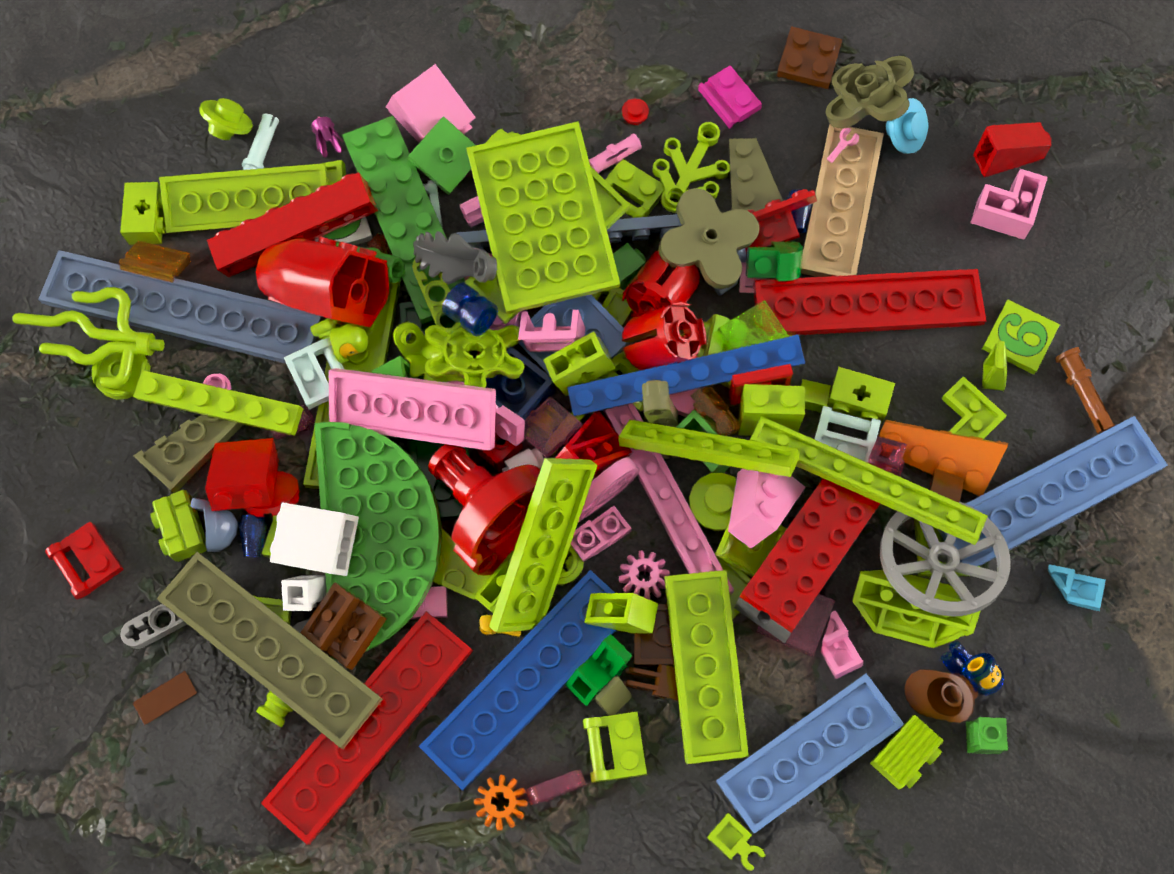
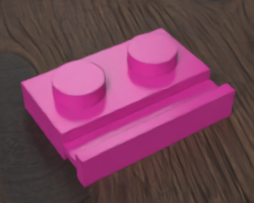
M731 65L710 77L704 84H699L698 91L729 129L733 127V124L740 123L761 110L762 103Z

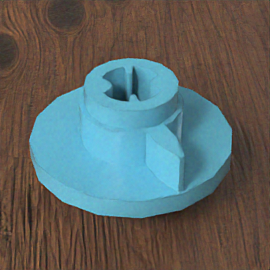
M908 98L910 105L905 114L895 120L886 122L887 135L891 138L895 148L904 154L918 151L925 142L928 131V118L925 108L915 98Z

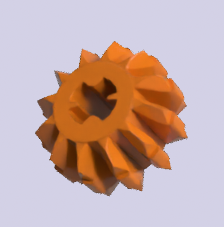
M500 775L498 786L495 785L491 777L487 779V783L491 787L489 791L479 786L478 791L485 795V798L474 799V804L485 806L476 812L479 818L489 814L485 820V826L490 827L494 820L497 819L496 828L498 831H502L503 820H506L510 828L515 827V822L511 818L513 815H516L519 819L524 818L525 815L517 810V807H527L528 802L526 800H517V798L523 796L526 791L524 788H519L513 792L518 782L516 779L513 778L506 787V777ZM503 794L504 798L509 801V806H503L505 810L499 811L498 807L493 805V801L495 798L499 800L497 796Z

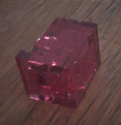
M878 436L868 458V463L900 476L905 462L902 457L907 444Z

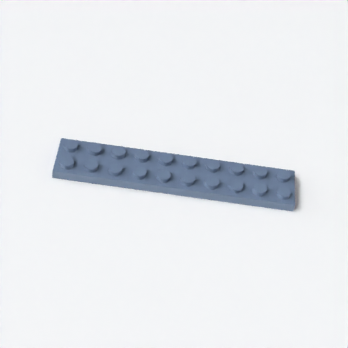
M61 250L57 252L38 299L45 305L69 311L74 310L86 315L117 322L119 301L117 299L110 298L100 303H80L72 299V294L75 291L96 292L106 287H117L123 289L131 300L130 326L285 364L284 357L316 342L317 337L312 334L310 327L324 319L322 316L294 309L284 304Z

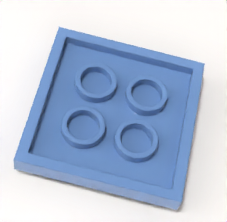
M591 294L545 305L531 318L534 327H542L544 316L552 313L557 321L556 326H571L573 310H579L585 325V336L594 331L606 345L612 359L623 350V347L630 344L629 342H622V331L624 328ZM520 340L519 344L549 374L543 359L557 351L530 352L526 349L523 340Z

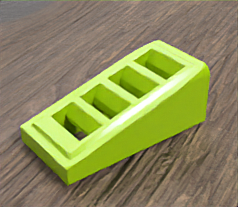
M998 341L983 363L982 386L984 389L1003 391L1007 380V356L1005 341Z

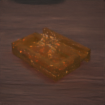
M137 241L125 254V259L121 258L119 260L120 270L173 283L174 277L179 276L189 265L190 253Z

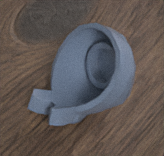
M192 498L191 507L204 512L207 552H220L230 546L237 534L238 528L234 514L227 510L212 511L209 500Z

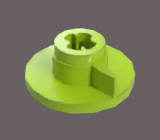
M220 98L218 101L206 100L199 107V113L209 122L208 131L219 139L230 140L234 134L244 135L252 130V121L243 113L244 109L232 100Z
M710 473L701 477L693 486L689 496V505L697 522L703 527L714 531L726 530L730 521L737 480L734 476L725 473Z

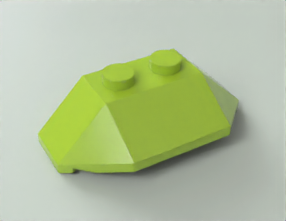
M883 570L860 571L852 602L859 609L874 633L931 648L952 642L964 635L973 634L980 615V611L964 616H943L922 610L904 599L893 588ZM910 574L903 575L914 588L925 594L929 579ZM939 583L935 599L952 602L962 601L952 586Z

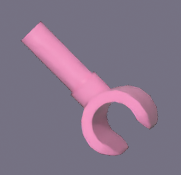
M843 129L840 132L841 141L827 160L833 163L847 145H856L859 141L857 133L851 140L847 141L846 136L850 133L851 129Z

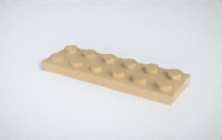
M829 124L815 191L817 202L812 205L803 249L802 274L816 277L857 274L884 133L847 127L851 131L847 134L846 140H851L857 133L859 141L854 146L847 145L833 163H830L827 158L838 146V143L841 141L840 132L845 128H835Z

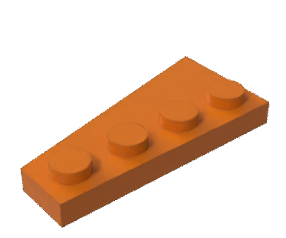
M885 420L876 439L874 449L933 475L936 468L964 478L963 489L977 496H982L1008 447V443L983 440L979 437L962 436L948 431L925 429L921 426Z

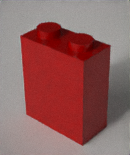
M273 438L215 443L205 486L212 511L272 506L279 463Z

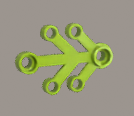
M705 122L700 125L697 133L699 142L687 164L680 150V141L676 138H668L665 141L664 153L672 158L680 177L675 185L669 173V162L665 159H657L654 162L652 172L656 177L660 178L665 191L662 193L661 203L666 210L677 213L676 207L678 202H673L670 199L675 198L679 201L682 194L687 191L690 183L713 176L718 179H724L728 176L730 165L725 160H718L713 165L697 169L708 147L715 145L719 139L720 129L715 123ZM674 145L676 149H670L668 146ZM657 166H663L665 170L661 171L657 169ZM718 167H722V168H724L726 171L721 172V171H719L717 168H718ZM708 181L704 186L698 187V189L705 191L708 188L713 189L715 192L710 194L714 199L717 198L719 185L716 182Z

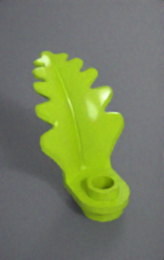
M404 322L395 328L393 332L394 343L404 358L410 362V375L412 377L424 374V380L445 383L448 381H465L464 378H455L452 374L440 379L430 378L426 373L425 364L428 360L439 356L442 350L429 344L420 328L412 322ZM411 333L410 339L406 342V336Z

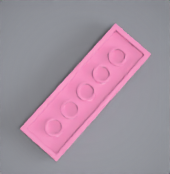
M338 368L329 370V422L349 423L371 429L386 436L483 450L495 448L496 389Z

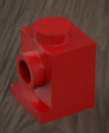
M495 432V448L491 450L477 449L482 458L500 472L505 467L504 461L515 456L523 446L522 442L515 446L507 440L505 444L497 445L496 443L501 438Z

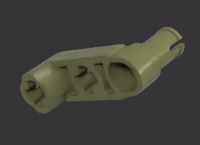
M652 380L642 384L644 415L649 423L677 427L679 425L678 411L669 397L668 382ZM661 454L663 459H670L669 455Z

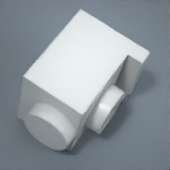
M300 575L281 580L283 611L313 610L312 608L317 607V602L322 601L327 594L325 575Z

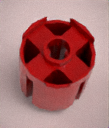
M657 250L624 290L622 301L627 300L629 307L633 310L632 317L673 303H686L699 284V269L695 264L685 267H670L669 263L661 259L659 250Z
M684 302L673 303L635 316L626 324L622 331V342L631 343L641 340V342L623 347L625 357L635 368L645 370L676 362L681 363L698 357L696 355L699 353L701 345L706 344V330L702 318L697 319L688 308V306H691L690 304Z

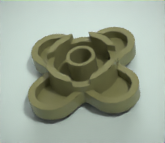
M894 56L884 61H875L876 65L865 67L863 63L849 64L837 70L832 77V85L839 96L832 100L826 108V116L830 125L835 128H847L859 122L866 115H871L879 121H892L905 114L910 103L907 93L902 87L909 83L914 76L911 60L905 56Z
M694 188L687 190L682 194L676 207V212L682 226L670 229L664 234L659 243V255L662 260L669 263V266L673 268L695 264L696 267L700 268L705 281L709 285L718 289L729 288L736 283L742 273V263L737 251L749 247L759 234V223L751 212L744 209H734L721 213L713 196L703 189Z

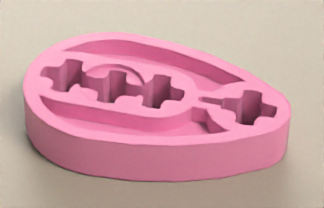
M629 457L615 462L592 481L579 521L597 511L635 479L639 473V468Z

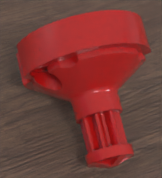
M446 444L433 455L429 462L428 470L436 479H441L453 491V496L463 505L452 532L451 539L456 544L453 551L477 575H492L504 563V560L511 551L515 549L540 469L530 464L520 465L492 476L484 467L478 466L466 455L464 447Z

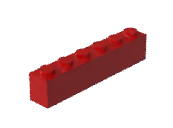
M358 172L345 175L334 184L320 186L315 192L307 196L296 197L289 204L280 208H271L260 217L244 220L233 229L222 230L216 233L215 237L208 239L207 242L217 270L225 276L231 277L256 266L261 254L272 244L294 239L314 240L377 212L378 208L368 182Z

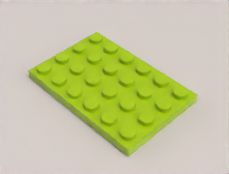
M579 121L466 148L492 256L497 261L496 273L506 314L620 287L621 284Z

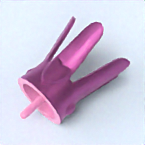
M318 117L314 120L311 127L312 132L316 134L317 151L320 145L322 156L324 158L327 157L326 141H330L337 152H342L336 136L342 142L344 141L334 130L331 118Z

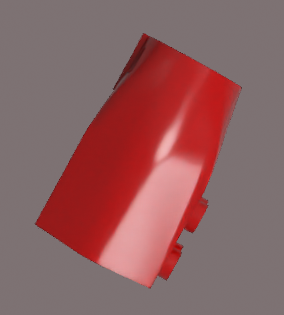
M319 237L318 242L308 239L277 242L267 247L261 254L257 263L256 279L259 289L264 295L268 296L270 301L329 319L370 328L387 302L389 295L387 260L377 258L376 251L360 247L359 252H357L358 246L339 242L338 247H336L337 241Z

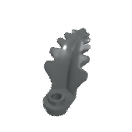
M439 231L435 234V240L429 232H426L425 235L420 233L413 243V254L416 256L415 261L420 263L419 268L421 270L430 265L428 273L430 277H435L442 272V280L447 284L467 276L474 277L482 283L487 282V280L492 281L495 278L497 271L496 258L490 257L484 249L471 247L459 234H451L447 241L445 236Z

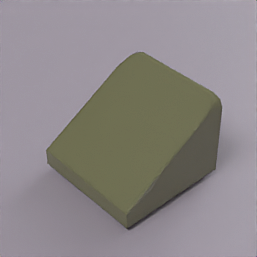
M617 676L595 696V702L611 716L615 715L632 696Z

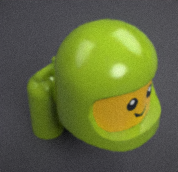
M327 318L310 327L315 337L318 336L321 340L330 337L335 357L342 364L348 362L351 356L364 352L368 347L367 333L360 325L351 323L344 325L341 321Z

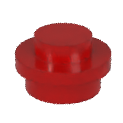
M630 99L622 107V116L631 125L643 123L649 114L648 105L641 99Z

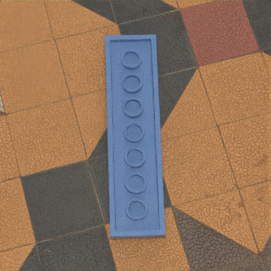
M1133 416L966 504L988 515V518L1002 533L1008 549L1011 550L1153 475L1168 465L1136 417ZM937 529L945 541L948 533ZM982 532L979 537V540L986 538V536ZM956 538L953 546L958 550L971 543ZM990 547L962 559L960 562L979 567L996 558L993 547Z

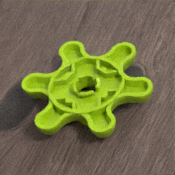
M469 309L463 313V325L459 329L448 330L439 325H432L425 330V338L429 344L442 350L439 356L428 360L425 364L426 373L432 379H440L452 374L455 378H464V385L486 388V378H493L497 374H501L510 379H516L524 371V363L520 359L510 356L506 351L509 347L519 343L520 328L515 325H508L499 330H491L484 325V315L477 309ZM471 350H477L481 352V354L477 355L476 358H473V355H470L467 352Z

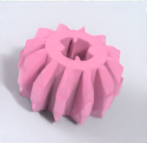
M639 551L638 560L634 556L629 555L627 560L630 565L621 564L620 570L625 574L619 576V582L627 583L623 588V592L630 593L634 590L635 594L639 596L644 594V598L649 600L650 593L656 598L661 597L659 588L666 589L664 577L670 575L669 570L662 569L665 565V560L660 559L654 562L656 557L654 552L650 553L648 559L644 558L643 551ZM644 571V575L646 572H649V581L645 582L644 578L642 581L638 580L639 572Z

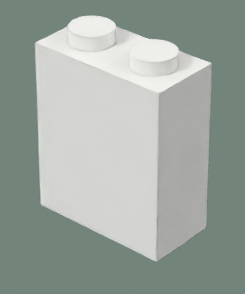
M282 502L277 515L274 541L271 544L270 562L347 576L359 517Z

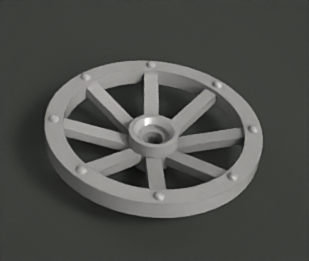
M959 502L960 504H963V505H965V506H967V507H970V508H972V509H974V510H976V511H979V510L975 509L974 507H972V506H970V505H967V504H965V503ZM899 511L892 516L881 538L880 560L890 584L908 602L933 614L964 616L986 608L1000 595L1010 574V553L1002 533L988 517L982 530L986 538L979 540L976 545L970 544L957 550L953 546L957 537L947 534L945 542L939 543L933 527L919 521L930 549L926 548L898 531V528L912 517ZM893 541L925 560L896 565L893 556ZM993 547L996 555L997 571L962 563L960 560ZM924 571L932 573L925 594L914 588L903 575ZM955 572L992 581L993 584L983 594L974 598ZM941 577H945L962 601L952 602L934 598Z

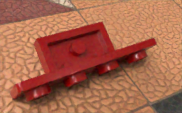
M799 190L793 193L790 199L782 202L780 199L770 201L765 204V208L754 211V209L747 210L756 217L759 223V234L749 247H771V241L788 242L799 238L800 236L791 211L817 202L814 190Z

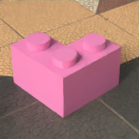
M1020 169L1011 185L1010 191L985 184L977 200L970 223L1024 240L1034 224L1048 177Z

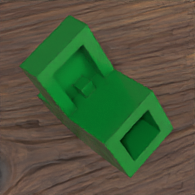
M771 241V247H748L745 275L747 278H776L777 281L798 279L801 275L803 246L799 242Z
M610 634L601 642L594 654L574 671L565 685L587 707L614 677L621 675L632 655Z

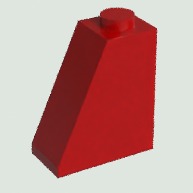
M1041 122L991 125L985 128L973 156L985 178L1044 159L1052 146L1051 137L1044 130Z

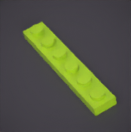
M144 370L141 371L133 396L141 401L293 436L296 435L303 408L299 405Z
M630 419L618 436L619 446L765 472L778 476L791 477L799 460V449Z

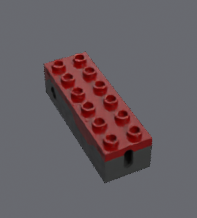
M823 478L742 591L734 608L785 643L880 506V503Z

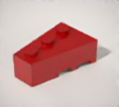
M598 411L588 418L555 459H586L593 461L597 464L593 477L594 480L612 464L629 457L633 452L630 448L619 446L618 433Z

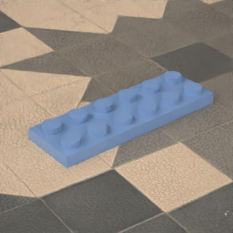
M866 673L717 779L716 783L751 833L754 834L905 724Z

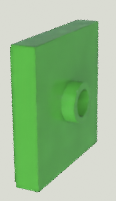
M443 116L408 155L407 159L449 195L471 170L466 148L476 145Z

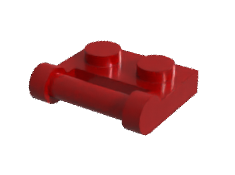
M91 521L60 542L50 545L45 550L48 558L55 561L72 587L71 593L77 600L87 596L124 570ZM71 549L90 576L84 582H82L65 556V553Z

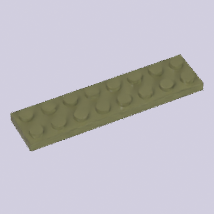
M198 552L157 598L158 601L341 749L345 748L383 700Z

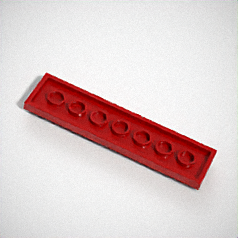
M978 269L807 277L791 281L767 279L755 280L753 283L759 337L981 326L986 322Z
M426 611L365 681L364 684L383 700L345 748L341 749L321 733L261 804L306 845H310L473 652L472 648Z

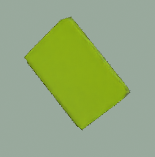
M802 379L801 386H805V409L821 412L823 406L828 404L831 386Z

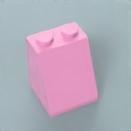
M436 64L392 95L386 106L388 111L418 143L422 141L443 116L463 134L472 129L470 123L476 118Z

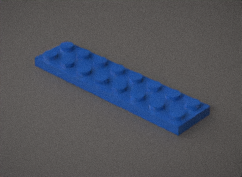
M591 570L419 746L462 791L468 788L565 686L574 671L594 654L601 642L610 634L613 636L617 631L584 623L591 593H615Z

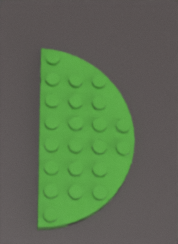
M314 423L320 507L323 510L359 517L347 576L325 573L326 590L328 592L334 582H336L387 618L366 649L368 651L392 637L405 626L419 609L432 586L440 560L442 544V525L439 507L433 489L424 472L399 445L371 429L349 423Z

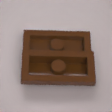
M334 582L300 633L319 649L328 652L343 666L353 670L387 618L356 595Z

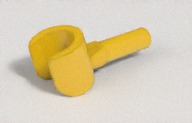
M483 615L479 619L480 631L484 635L496 634L489 627L493 615ZM521 631L498 632L499 634L503 633L516 637L521 635Z

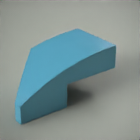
M1049 564L1048 572L1068 604L1100 611L1105 579L1076 574L1074 569Z

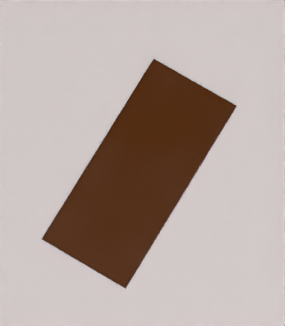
M183 671L134 701L133 705L145 726L197 694L187 673Z

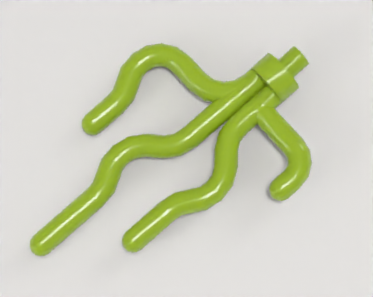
M106 287L96 292L75 291L72 294V299L80 303H100L110 298L117 299L119 301L117 327L119 330L96 328L87 316L74 310L64 311L55 316L15 313L12 317L13 322L16 324L59 327L68 322H76L91 338L115 341L102 345L91 354H83L77 348L64 344L42 343L39 346V350L43 354L67 356L74 362L82 365H94L112 353H123L117 376H103L100 378L99 384L105 388H118L129 380L135 354L151 356L154 351H163L165 346L164 340L155 339L153 333L136 332L130 328L131 300L123 289L117 287Z

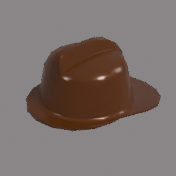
M920 669L912 673L906 680V699L910 706L921 715L960 723L967 720L973 713L974 700L978 697V692L974 691L971 682L959 673Z

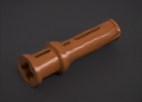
M1075 347L1058 355L1055 361L1061 364L1068 377L1066 379L1067 384L1074 386L1097 434L1108 430V428L1114 427L1115 424L1112 422L1090 379L1092 377L1091 369L1086 368L1079 355L1081 352L1080 348Z

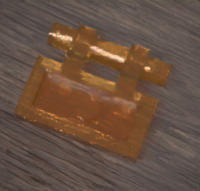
M712 387L698 388L691 395L695 401L693 406L703 417L708 416L715 420L718 434L726 436L735 434L739 430V421L729 411V406Z

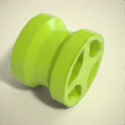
M269 690L266 695V702L264 705L259 706L256 712L282 728L285 724V716L287 713L292 712L293 709Z

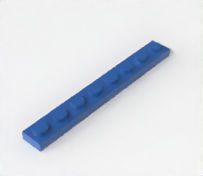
M799 335L702 356L681 363L676 362L567 387L573 415L576 417L642 402V384L647 381H667L669 395L730 382L732 375L786 364L796 367L804 365L805 361Z

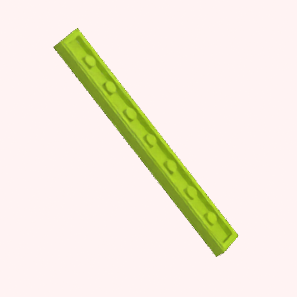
M762 416L750 438L751 441L799 449L797 467L973 545H976L987 520L988 515Z

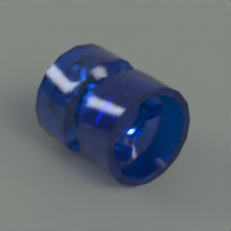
M462 282L453 287L447 294L442 305V311L454 322L460 323L461 327L470 334L477 337L491 327L498 314V307L485 296H480L479 292L470 285Z

